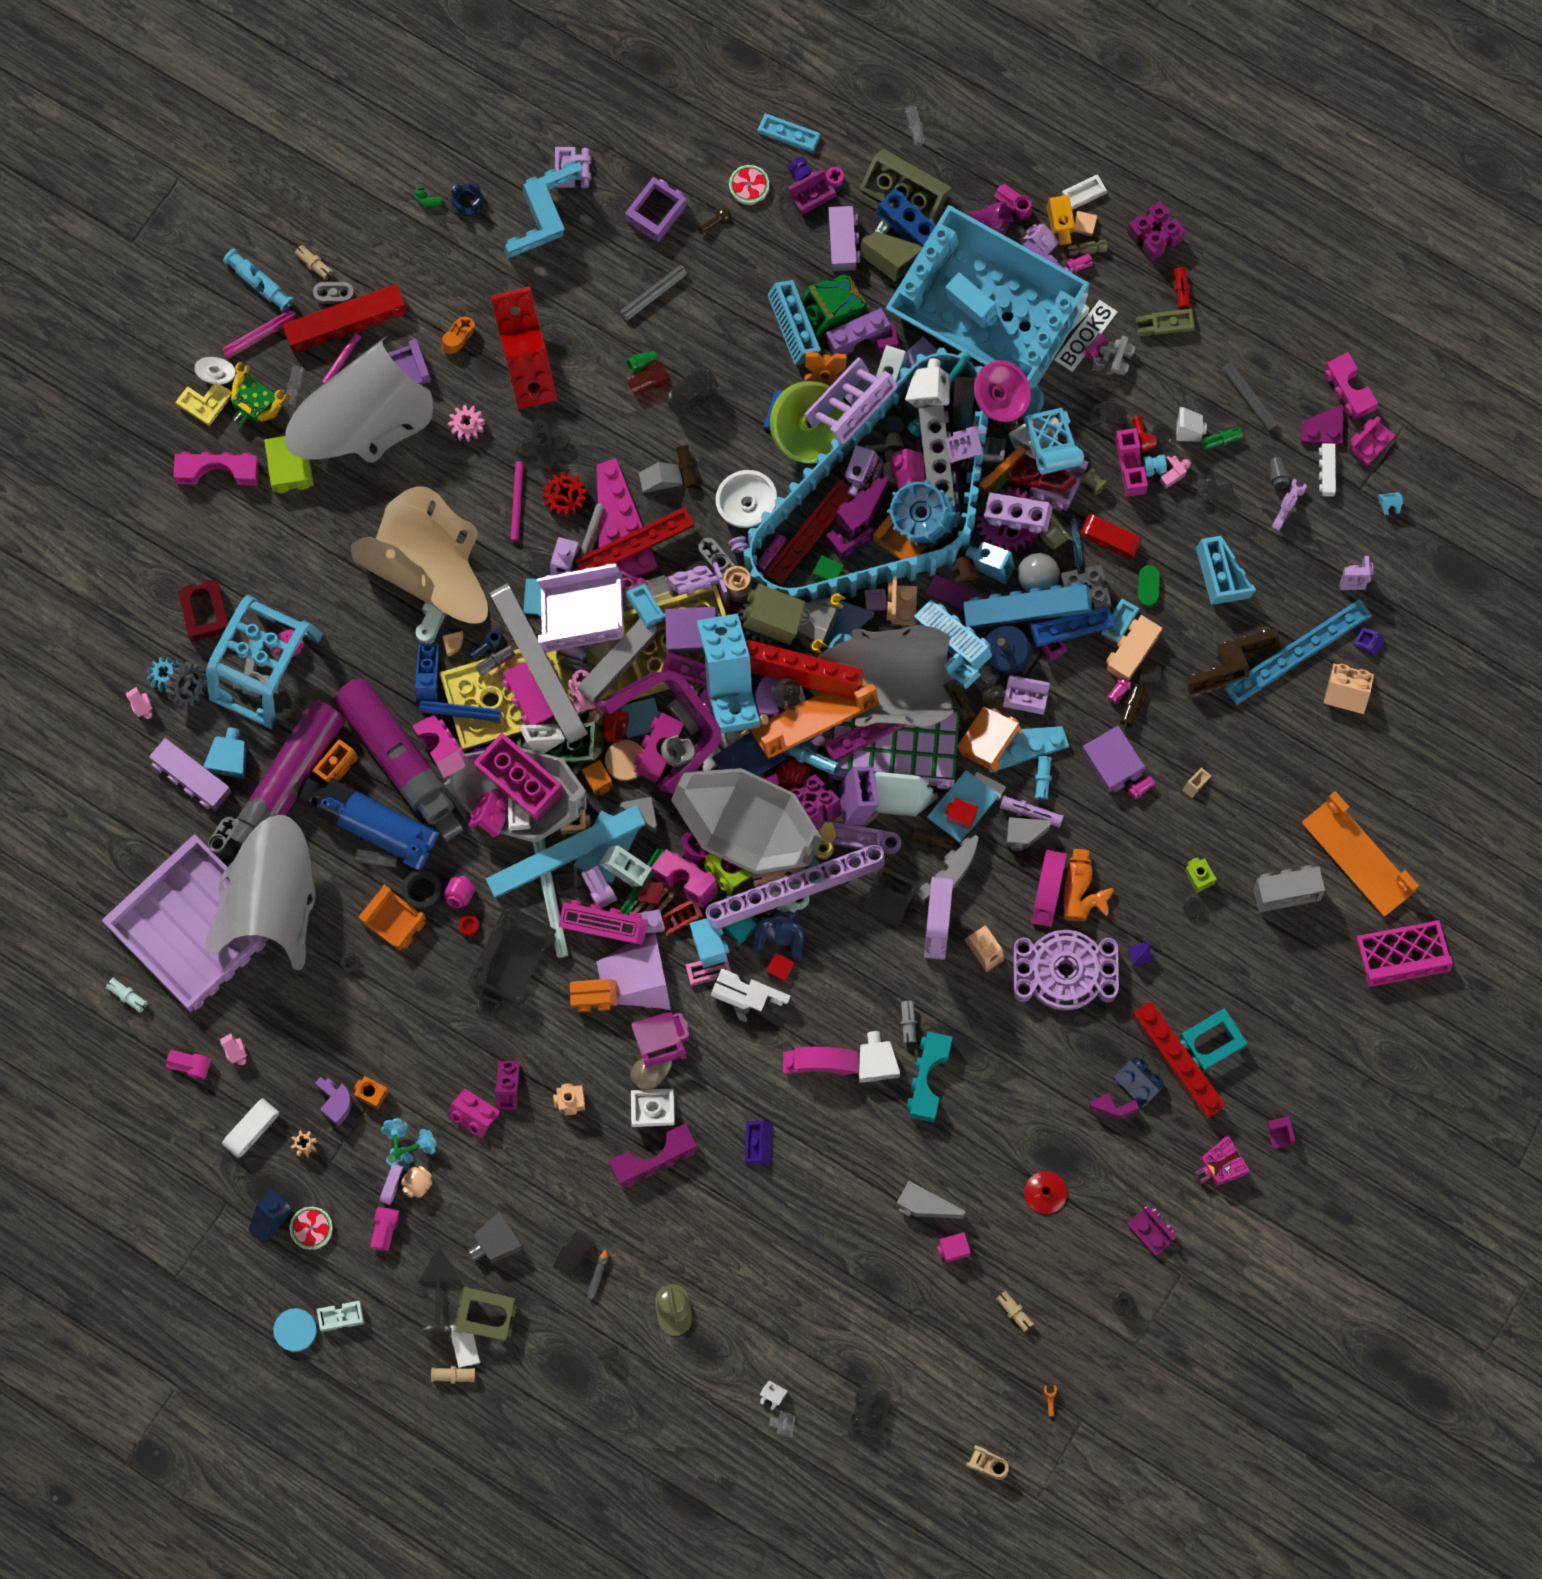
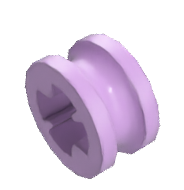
M745 536L736 537L728 542L729 546H732L731 553H740L749 548V545L745 543Z

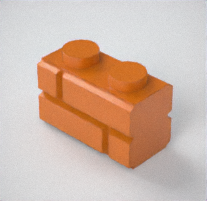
M339 739L312 771L316 779L327 786L333 779L340 781L351 768L350 765H353L358 757L351 747Z
M599 979L570 982V1005L578 1009V1012H590V1008L598 1007L599 1011H608L610 1006H617V982L615 980Z

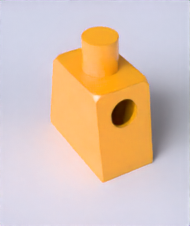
M1070 195L1049 198L1046 208L1051 232L1058 236L1060 245L1071 244L1070 234L1073 233L1075 226Z

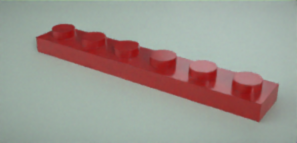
M840 480L835 484L765 572L767 578L778 586H783L837 518L839 506L844 502L849 503L853 498L848 495L849 486Z
M683 507L575 559L574 562L579 571L585 568L601 567L606 564H618L693 528L694 523L686 507Z

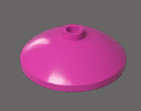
M998 360L988 363L979 371L974 383V394L979 408L986 416L995 421H1013L1022 416L1029 406L1031 390L1028 379L1023 371L1011 362Z

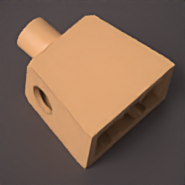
M986 925L964 939L986 972L1004 961L1003 950Z

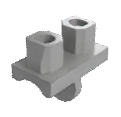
M1122 336L1120 340H1115V343L1109 341L1107 346H1101L1099 352L1104 355L1103 361L1108 362L1105 370L1106 374L1116 373L1124 375L1127 373L1129 364L1121 360L1122 356L1130 358L1135 350V346L1127 342L1128 337Z

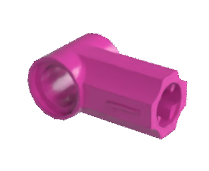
M1005 184L1000 185L993 196L994 200L1006 202L1008 209L1012 210L1017 219L1027 220L1030 218L1032 202L1029 197L1018 194ZM1020 206H1026V207H1027V208L1024 209V210L1019 209Z
M171 1050L167 1057L166 1068L187 1073L188 1076L196 1079L205 1080L211 1058L199 1054L190 1055Z
M378 1206L374 1219L375 1228L370 1245L371 1248L389 1252L393 1231L397 1227L400 1211Z

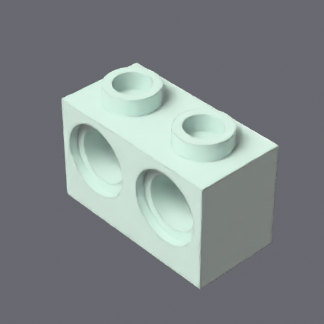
M620 846L609 847L599 863L600 866L631 887L642 886L652 869Z

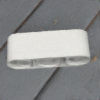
M262 1098L225 1137L222 1145L234 1156L240 1158L279 1115V1111Z

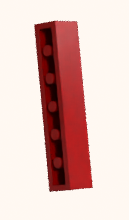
M397 284L282 325L292 353L303 352L308 347L323 345L327 340L342 338L347 333L353 331H362L365 327L372 324L379 325L386 319L399 318L407 310Z
M745 639L750 656L751 673L856 700L854 692L862 687L863 669Z
M1152 1001L1133 1012L1132 1019L1205 1121L1223 1110L1225 1103Z

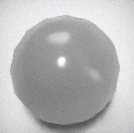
M1042 553L1031 554L1024 558L1018 567V581L1021 587L1028 593L1034 588H1042V591L1050 590L1051 586H1055L1059 582L1060 569L1056 561L1049 555Z

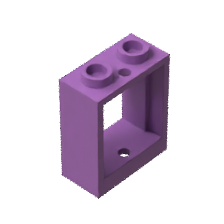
M653 177L626 211V222L659 243L686 208L685 195L679 190L674 191L664 180H658ZM654 189L676 202L659 226L637 212Z

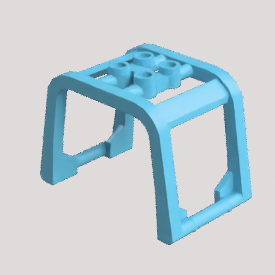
M246 595L238 605L209 660L206 670L209 700L273 729L278 721L273 699L277 684L301 639L305 637L319 643L323 632L307 621L299 622L267 607L255 597ZM250 608L256 615L273 623L278 621L295 629L288 644L278 640L276 634L272 632L265 633L259 630L255 624L246 625L241 621L247 610ZM237 630L246 633L248 638L253 640L251 648L245 642L236 643L232 641ZM264 643L268 648H278L283 651L278 662L269 658L267 653L262 651ZM230 648L236 651L241 658L247 657L255 661L258 666H268L274 669L267 684L220 663L226 649ZM218 675L262 695L263 709L258 708L255 713L234 703L232 695L220 688Z

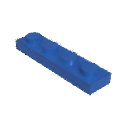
M1109 606L1092 610L1090 613L1076 614L1031 625L1030 630L1036 647L1111 629L1114 628L1115 623Z

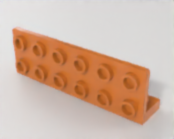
M863 679L862 687L854 692L856 700L823 692L768 719V724H761L760 727L751 728L750 731L769 759L879 705L877 690L873 683L867 685Z
M1335 791L1328 797L1327 802L1302 821V825L1380 914L1385 917L1415 893L1419 885L1406 870L1402 873L1398 871L1347 813L1349 806Z

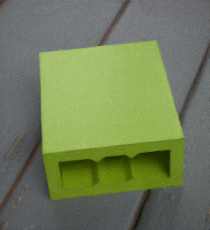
M285 436L264 439L273 492L285 493L289 489L305 490L309 486H314L310 459L293 455L286 446Z

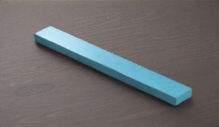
M635 805L486 878V881L496 899L645 826L646 823L638 806Z

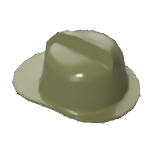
M1052 513L1048 531H1041L1040 536L1050 548L1056 549L1068 539L1074 541V539L1064 530L1056 516Z
M676 1284L662 1287L655 1298L660 1328L671 1336L684 1334L692 1323L688 1293L683 1287Z

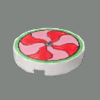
M746 165L739 167L730 177V192L734 199L742 204H756V202L762 201L768 194V176L757 166Z
M303 1208L291 1220V1237L303 1249H319L326 1245L332 1236V1221L328 1214L320 1208Z

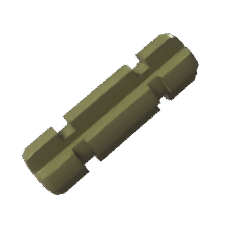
M1099 240L1098 243L1092 241L1079 243L1078 246L1076 244L1068 246L1070 257L1078 256V254H1094L1096 251H1099V253L1106 252L1108 250L1106 240Z

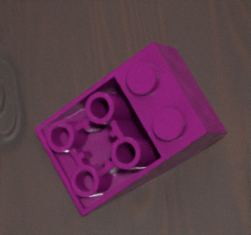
M887 476L883 479H876L866 491L861 490L854 496L855 499L851 502H844L839 506L837 525L850 542L870 528L888 492Z

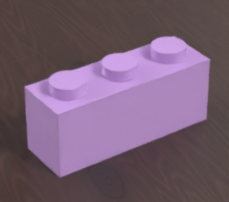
M853 206L829 207L832 271L856 270V263H860V251L855 249V244H859V234L854 232V225H858L857 213H853Z

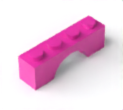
M181 452V454H175L174 480L176 484H197L201 476L206 472L221 469L229 472L235 478L237 485H258L259 460L257 455L252 453L234 455L224 452L221 455H213L210 452H202L201 454Z
M433 714L412 726L426 751L434 749L430 752V755L443 778L466 767L463 761L466 756L455 738L452 737L449 729L446 728L442 719L438 721Z

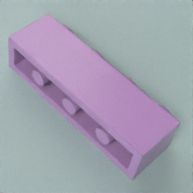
M166 738L149 756L152 761L151 766L160 773L162 771L167 773V778L175 785L180 783L185 787L183 789L185 793L192 798L194 795L200 799L199 803L208 810L212 808L214 811H217L232 793L225 783Z

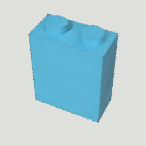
M960 272L946 285L948 299L983 329L995 323L998 318L996 303Z

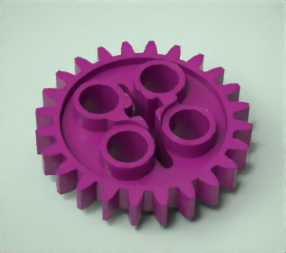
M1011 487L1008 488V492H1004L1003 488H1000L1001 495L1027 499V492L1025 491L1020 495L1019 488H1017L1015 493L1012 492ZM986 506L978 514L980 516L976 517V522L980 523L976 525V529L982 530L979 533V537H985V543L991 542V545H997L1001 549L1006 548L1009 552L1010 548H1013L1017 553L1019 546L1025 550L1026 542L1032 545L1031 537L1038 538L1037 533L1031 532L1027 528L1021 527V530H1015L1010 528L1009 525L1005 527L1004 524L997 527L990 526L984 517ZM1000 507L996 508L994 514H1000L1003 509ZM1016 511L1013 517L1018 518L1023 511ZM1042 514L1035 515L1033 521H1039L1041 519L1039 516ZM1005 527L1002 535H999L998 533L1001 532L1002 529ZM1011 530H1014L1018 533L1015 537H1009L1007 535V533Z

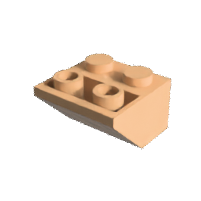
M1334 663L1325 693L1324 704L1364 714L1374 674L1367 670H1357L1345 664Z

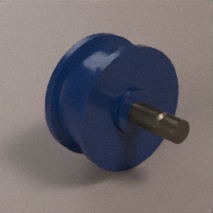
M1002 626L996 628L987 636L986 641L991 646L990 651L992 657L987 662L996 672L1003 675H1015L1029 665L1032 658V646L1021 630L1013 626Z

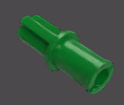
M1236 427L1224 432L1219 431L1216 435L1203 438L1201 443L1205 450L1219 445L1224 447L1230 442L1242 440L1243 435L1241 429Z

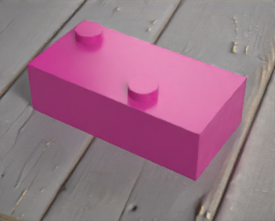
M503 733L474 762L475 767L482 775L537 822L566 793L563 785Z

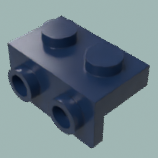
M1138 1057L1131 1059L1114 1076L1120 1085L1143 1108L1166 1087L1163 1084L1162 1078L1155 1073L1153 1074L1148 1069V1064Z

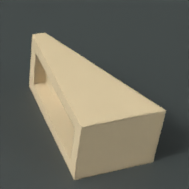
M1201 768L1186 783L1182 791L1193 798L1210 779L1211 775Z

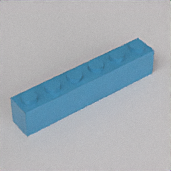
M1083 582L1072 583L1071 587L1065 588L1062 585L1051 586L1050 590L1042 591V588H1034L1030 590V593L1023 594L1022 591L1010 592L1009 596L993 594L989 596V599L973 597L969 598L968 602H964L966 627L969 626L972 629L1092 612L1089 587L1086 584L1083 585Z

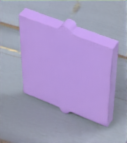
M715 562L713 563L714 574L718 578L719 583L717 585L727 608L730 607L728 591L718 564Z

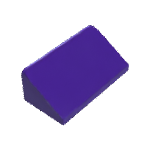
M766 1120L746 1121L745 1164H771L772 1122Z

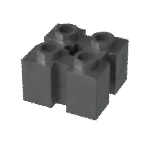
M1102 565L1085 568V572L1079 575L1077 570L1061 573L1060 584L1063 588L1071 587V584L1076 582H1083V585L1086 584L1089 587L1092 610L1107 606L1110 609L1111 601L1108 589L1104 588L1105 577Z

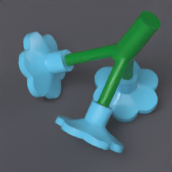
M399 1118L385 1121L384 1127L381 1129V1133L393 1139L394 1148L390 1150V1155L386 1158V1162L391 1167L394 1163L403 1166L404 1172H406L410 1168L409 1164L413 1162V1156L409 1154V1151L418 1148L422 1149L425 1153L434 1154L437 1143L430 1130L421 1129L418 1141L414 1145L399 1148L398 1139L405 1136L408 1124L402 1122Z

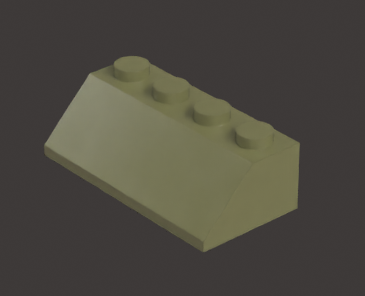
M882 149L874 155L860 189L881 202L893 189H896L898 192L903 193L912 205L917 206L926 218L934 221L944 206L952 187L889 151ZM889 203L891 207L897 208L894 203Z

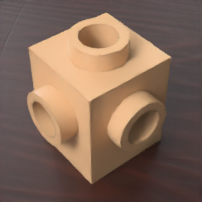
M569 1083L561 1085V1088H557V1095H553L554 1106L555 1108L559 1107L560 1113L568 1116L577 1114V1111L585 1110L582 1085L574 1086V1084Z

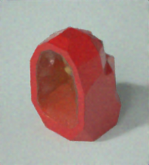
M619 710L611 714L604 713L602 727L608 742L618 743L623 739L629 723L628 713Z

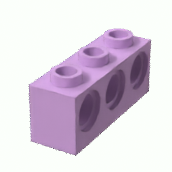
M989 493L984 517L993 526L1004 524L1009 525L1010 528L1015 530H1021L1022 527L1034 533H1041V531H1048L1053 508L1049 502ZM996 508H1003L1000 514H994ZM1016 511H1023L1020 517H1013ZM1042 514V518L1039 521H1033L1035 515Z

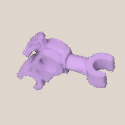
M1296 479L1292 481L1289 487L1291 492L1287 493L1284 497L1279 514L1272 525V528L1278 531L1281 529L1289 511H1292L1298 499L1297 496L1303 495L1307 487L1306 484L1303 487L1296 486Z

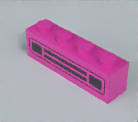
M571 900V904L563 903L558 927L643 945L648 920L642 919V914L630 912L629 916L623 915V910L610 908V912L604 911L603 906L591 904L590 908L584 907V902Z

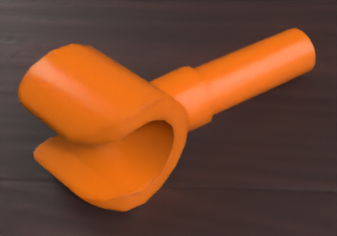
M1054 1385V1393L1050 1394L1046 1391L1047 1386H1045L1044 1396L1048 1402L1049 1416H1054L1053 1402L1057 1393V1387Z

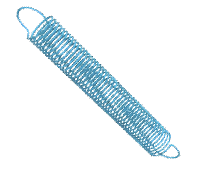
M1074 517L1072 521L1070 520L1072 524L1071 532L1073 529L1074 541H1072V543H1074V562L1076 567L1075 532L1077 530L1078 569L1080 570L1081 543L1079 534L1080 532L1078 529L1079 522Z

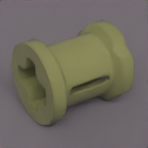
M1091 468L1081 479V482L1083 484L1086 483L1095 495H1098L1108 484L1107 480L1101 479L1095 473L1094 468Z

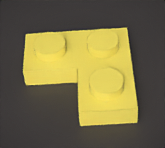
M213 384L203 397L187 386L175 403L195 418L210 426L231 399L232 392L221 384Z

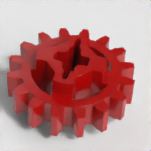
M561 472L560 477H557L555 474L553 475V481L546 480L548 486H543L545 493L542 494L543 500H546L544 502L545 507L550 506L551 513L556 510L557 516H560L562 512H565V516L568 517L570 511L575 515L576 508L582 510L581 502L586 503V497L584 496L587 495V491L583 489L585 487L584 482L579 483V476L573 479L572 473L569 472L568 476H564V473ZM556 487V491L551 496L553 488ZM561 489L565 494H568V499L563 494L561 495ZM578 493L577 499L575 500V502H573V498L577 496Z

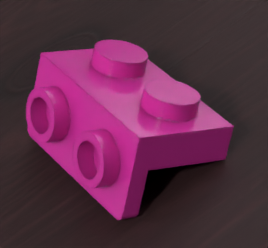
M496 789L483 792L478 798L476 809L470 815L471 820L468 825L471 828L479 825L492 837L498 836L508 816V799Z
M464 1089L452 1102L447 1116L472 1134L483 1138L487 1128L498 1117L500 1111L469 1090Z

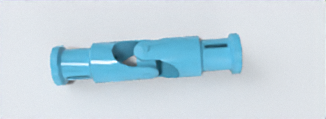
M231 249L225 255L223 263L229 264L235 269L237 275L248 282L269 302L273 301L280 307L281 312H286L292 306L294 298L288 297L282 292L281 287L262 273L249 260H244L237 254L236 249Z

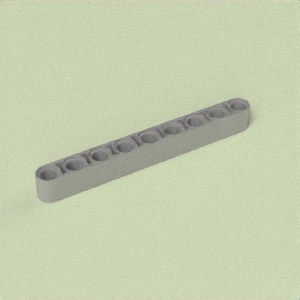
M507 583L490 592L496 607L567 741L571 744L588 734L546 653L538 643V638L511 587Z

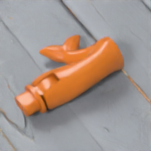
M1073 849V856L1069 861L1070 864L1064 884V918L1069 921H1086L1092 907H1097L1105 916L1109 913L1106 901L1112 896L1114 888L1102 890L1081 900L1092 879L1089 850Z

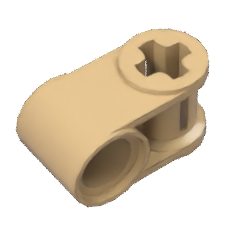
M975 1445L973 1448L975 1451L970 1462L966 1463V1466L996 1480L1006 1478L1009 1471L1006 1460ZM1002 1464L1005 1467V1471L1002 1474H996L993 1471V1466Z

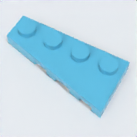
M1063 727L1021 729L1022 733L1020 735L1015 733L998 759L1000 764L998 770L1069 748Z

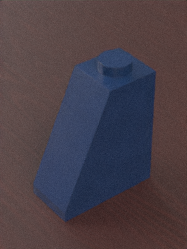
M271 1189L257 1204L248 1230L265 1244L292 1214L293 1210L286 1201Z

